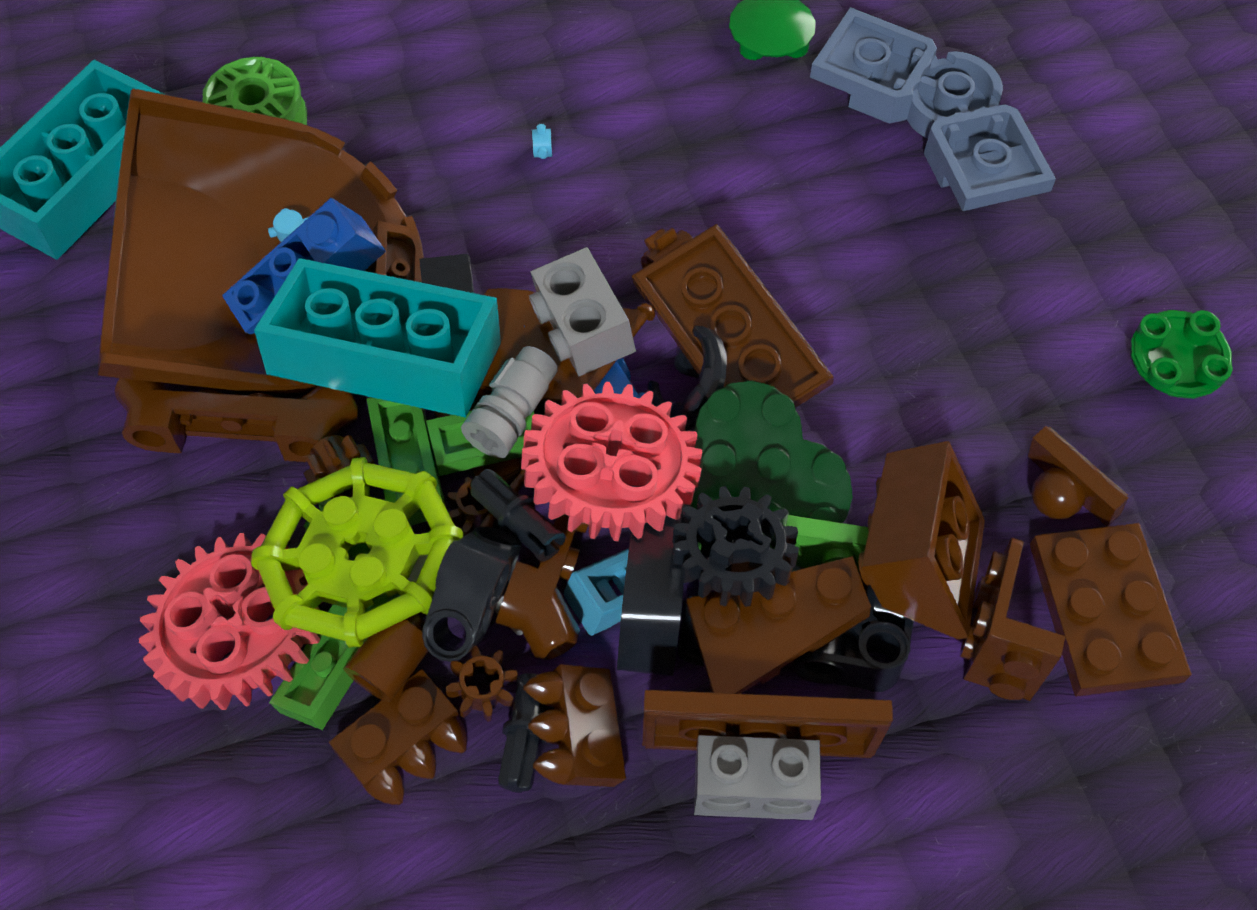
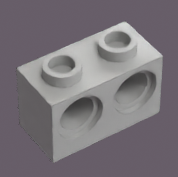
M588 247L530 271L536 289L535 293L529 295L534 312L541 324L550 321L554 329L548 332L552 346L560 361L570 359L578 377L636 352L629 319Z
M698 735L695 755L694 815L813 820L821 801L820 740Z

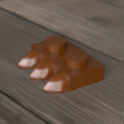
M560 664L551 672H544L531 678L524 685V690L536 701L554 707V709L538 714L528 724V728L540 739L559 746V748L551 749L540 755L534 761L533 768L546 779L562 785L615 787L626 780L610 669Z
M421 669L404 683L390 703L381 700L329 741V744L367 793L383 803L401 805L404 798V786L397 768L400 766L407 773L416 777L433 779L435 777L436 761L429 742L432 741L438 747L450 752L464 753L467 749V734L457 709Z

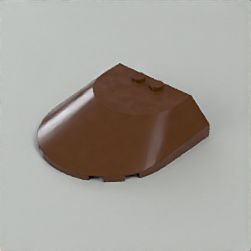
M132 89L128 103L118 176L99 345L98 376L266 394L308 393L317 385L266 374L255 333L248 334L244 331L222 295L281 243L277 236L272 238L269 236L268 228L274 227L273 220L282 209L287 208L297 211L302 216V219L310 217L330 198L335 199L362 216L386 250L381 257L365 270L366 272L422 283L419 259L424 258L415 221L412 216L406 217L395 199L397 189L371 161L366 166L343 150L345 142L324 131L287 119Z

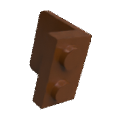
M1011 538L1003 553L993 552L985 577L981 576L973 602V608L978 610L973 625L970 624L969 637L964 638L962 641L959 656L968 659L964 680L988 687L993 694L1004 699H1025L1031 701L1060 660L1065 636L1006 618L1023 548L1022 540Z

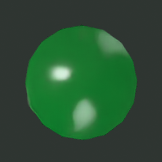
M743 0L731 12L729 29L734 40L740 44V54L746 59L758 60L763 56L799 58L808 52L809 42L815 34L816 21L810 9L799 0Z
M1167 310L1147 314L1142 318L1131 339V358L1139 375L1153 388L1172 397L1194 399L1210 395L1228 380L1233 371L1232 351L1224 334L1220 331V321L1213 313L1200 310L1192 313Z

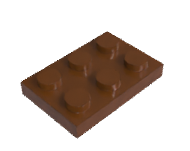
M1140 523L1034 536L1030 543V549L1055 632L1065 636L1062 655L1075 697L1184 683L1192 675Z

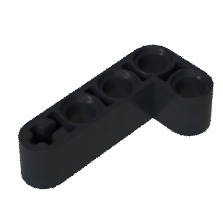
M681 515L678 520L666 516L663 530L660 532L648 523H645L643 535L640 539H637L631 532L617 658L618 671L666 676L674 675L684 582L681 580L682 565L673 564L674 544L672 541L674 525L681 523Z

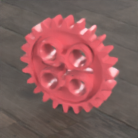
M605 382L602 393L595 394L588 384H583L582 397L579 398L568 390H564L562 392L561 405L547 400L545 402L544 415L534 414L532 416L531 430H525L521 469L525 470L524 485L528 488H534L533 502L535 505L549 502L548 518L550 520L559 518L563 514L569 516L568 531L572 532L581 523L589 525L590 538L595 539L601 528H609L614 541H619L622 528L628 527L637 539L642 538L645 523H648L660 532L663 530L666 516L678 520L683 504L690 505L692 503L694 491L698 487L702 468L699 466L702 450L695 448L697 432L685 431L687 417L680 415L670 418L672 407L670 401L662 403L657 407L652 405L653 392L650 390L640 399L633 397V387L630 384H627L622 394L614 393L610 382Z
M239 533L233 547H228L222 537H218L215 542L214 552L207 554L200 546L195 547V562L190 565L178 559L175 563L180 574L176 578L161 576L159 578L161 584L167 589L164 595L148 596L147 601L157 611L140 618V622L150 631L139 638V643L149 652L143 660L155 672L153 677L166 690L169 689L180 701L184 702L190 698L199 708L204 709L209 701L212 700L221 710H226L232 695H235L245 706H249L253 689L259 687L269 697L273 695L271 683L273 678L278 676L287 682H291L293 677L287 666L292 661L307 664L309 659L301 650L303 644H317L320 642V638L316 633L298 628L284 630L274 622L273 618L266 621L275 610L259 570L251 565L252 551L261 546L266 537L265 534H260L252 545L244 533ZM303 570L284 571L293 594L298 595L308 585ZM233 651V652L229 655V657H227L226 659H224L223 661H221V659H222L227 653Z

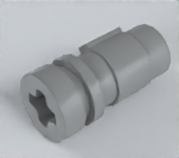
M531 346L523 347L515 360L513 358L506 360L489 384L492 388L491 394L482 396L475 409L472 410L462 424L461 430L465 438L481 452L492 457L505 458L517 442V438L525 430L526 417L530 416L548 390L549 383L558 372L554 360L542 350Z

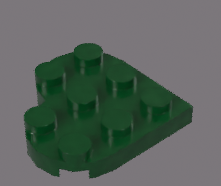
M756 381L730 383L711 394L706 403L700 408L694 431L697 432L695 448L702 450L699 466L702 470L690 507L697 509L698 495L701 493H705L712 500H716L719 497L720 487L726 486L731 497H739L743 487L750 488V499L756 502L766 494L771 496L770 510L772 512L786 508L789 512L788 515L838 523H843L846 520L853 495L851 478L846 470L845 463L839 455L833 453L824 445L803 439L801 419L790 397L781 393L774 386Z

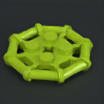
M365 457L353 458L351 465L299 489L291 486L283 494L285 501L261 546L253 549L251 555V565L259 570L275 610L273 613L274 622L284 630L298 628L345 641L350 648L362 646L364 639L415 614L422 612L427 615L436 589L438 569L445 552L454 540L458 541L463 538V531L454 525L436 490L437 480L426 471L415 474L368 463ZM370 486L403 493V495L395 503L370 497ZM353 488V497H335L326 503L323 511L314 506ZM419 508H421L431 528L429 533L414 534L408 522V519ZM301 517H303L310 525L298 548L285 549ZM366 543L368 548L371 549L368 554L360 553L354 561L349 560L348 550L354 545ZM428 555L416 582H410L408 579L419 556ZM302 569L308 585L298 595H294L284 571ZM386 592L388 597L397 593L401 595L365 613V608L374 605L372 598ZM323 601L345 607L347 612L344 616L315 608Z

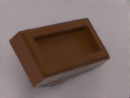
M1045 426L1032 438L1028 457L1044 471L1034 481L1031 491L1033 502L1040 513L1051 519H1066L1079 512L1084 506L1106 527L1111 525L1121 515L1129 498L1127 497L1128 494L1050 426Z

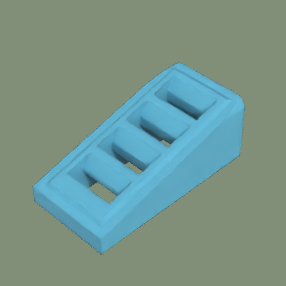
M629 548L575 571L569 578L564 590V597L591 636L621 621ZM612 579L622 595L618 597L607 581Z

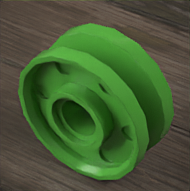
M265 57L238 59L224 65L215 72L203 89V103L287 119L307 125V108L301 97L299 82L293 71L278 60Z

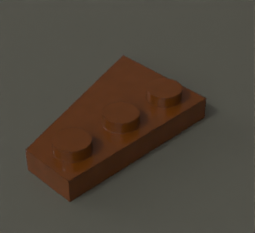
M853 556L793 571L786 586L776 583L773 598L767 600L758 591L754 592L751 606L745 607L739 595H731L727 606H722L719 601L720 593L716 591L709 593L704 598L695 596L686 599L687 609L712 693L741 694L759 682L761 684L766 683L780 674V669L807 651L813 653L868 618L871 610V605Z

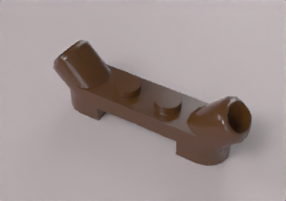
M119 378L114 390L116 399L128 412L122 430L123 438L138 448L155 452L182 453L186 436L277 442L284 461L307 462L305 457L310 455L312 447L318 441L325 437L336 435L355 422L358 417V405L351 393L322 386L315 387L299 399L275 398L265 393H253L249 396L230 395L210 389L198 392L171 391L162 382Z
M566 514L556 518L554 526L565 533L566 539L564 544L559 545L553 540L552 543L560 550L551 559L540 562L539 568L516 562L496 619L497 624L522 631L535 658L542 660H551L569 651L577 643L580 629L556 585L559 578L569 581L580 549L570 545L575 530L586 533L588 524L581 523L572 532L568 531L569 516Z

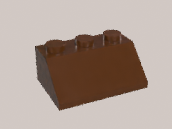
M949 441L889 452L886 454L882 476L878 477L876 481L877 498L874 512L868 516L869 534L865 551L859 555L861 578L866 585H871L883 608L955 639L968 638L985 519Z

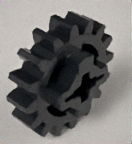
M726 486L720 487L719 497L716 500H712L705 493L699 494L697 509L684 506L681 514V523L674 525L672 560L673 564L682 565L681 580L684 583H688L697 579L699 581L698 596L701 598L707 596L712 590L719 592V601L722 606H727L731 595H739L745 607L751 606L753 593L757 591L767 600L773 598L776 583L783 586L789 583L791 570L796 566L799 547L795 546L798 529L797 527L786 526L789 514L787 509L784 508L772 512L770 510L772 497L766 494L756 502L750 499V488L743 487L739 497H731ZM697 542L701 543V550L699 549ZM702 553L705 554V555H707V556H708V559H706V558L702 555Z

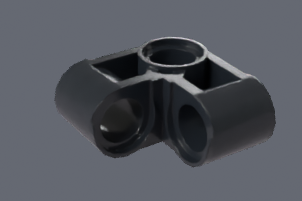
M478 526L460 540H454L448 547L438 569L436 589L422 633L424 645L434 657L448 662L460 660L483 640L488 631L496 605L507 590L522 546V542L513 534L503 533L497 528ZM448 617L455 618L465 627L466 639L459 638L450 631L447 623Z
M862 580L871 605L870 616L813 653L807 651L796 658L794 665L795 673L799 677L815 683H834L867 689L872 692H883L891 689L898 682L908 659L914 621L883 608L871 585H866ZM868 652H882L890 658L891 662L880 663L875 661Z

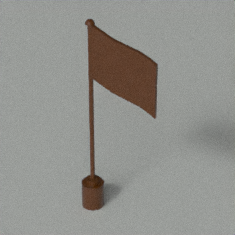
M495 288L486 291L485 296L497 298L501 344L480 389L492 392L489 384L505 361L510 358L515 360L523 347L527 346L542 350L557 365L558 372L549 383V388L540 402L550 400L561 404L562 392L564 390H568L577 398L582 397L583 384H588L594 391L616 362L613 361L578 377L569 358L563 361L559 360L548 335V332L554 330L550 321L543 324L539 322L529 299V295L535 292L507 288ZM647 303L640 304L637 309L622 308L629 319L633 338L646 320L653 321L655 318L654 307ZM524 469L519 472L510 484L517 493L524 485ZM489 512L480 526L493 527L497 519ZM420 612L366 638L363 641V645L356 650L344 666V671L366 691L390 703L428 652L422 638L423 626L425 624L423 619L426 614Z

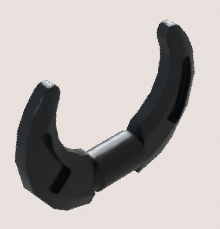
M699 325L694 326L692 329L693 335L698 338L703 349V364L699 376V384L696 385L682 403L672 404L670 418L680 415L687 417L685 431L694 427V419L697 418L700 408L706 403L712 393L723 388L726 379L727 354L723 340L714 330ZM649 381L647 392L649 390L653 392L652 405L657 407L665 403V400L661 396L659 383Z

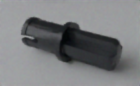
M485 469L480 475L472 479L470 483L472 487L471 495L498 520V528L503 533H512L541 562L551 559L558 553L560 549L552 541L554 540L559 545H563L566 539L565 533L557 529L534 508L533 498L528 495L521 496L496 472L490 469Z
M525 673L518 676L511 719L503 724L502 733L507 739L498 783L501 788L515 793L529 791L533 787L536 772L533 768V763L539 756L541 743L546 742L528 728V724L533 718L548 709L547 705L536 701L524 690V685L531 678L539 675L534 673Z

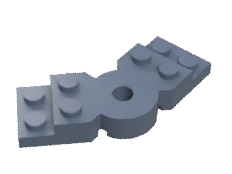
M850 7L812 63L810 78L851 94L848 107L889 124L907 120L917 133L928 139L924 155L940 187H951L962 211L1046 193L1052 190L1056 178L1018 109L1006 104L999 105L1003 85L1000 76L990 64L974 55L957 51L948 52L947 58L937 59V47L933 39Z

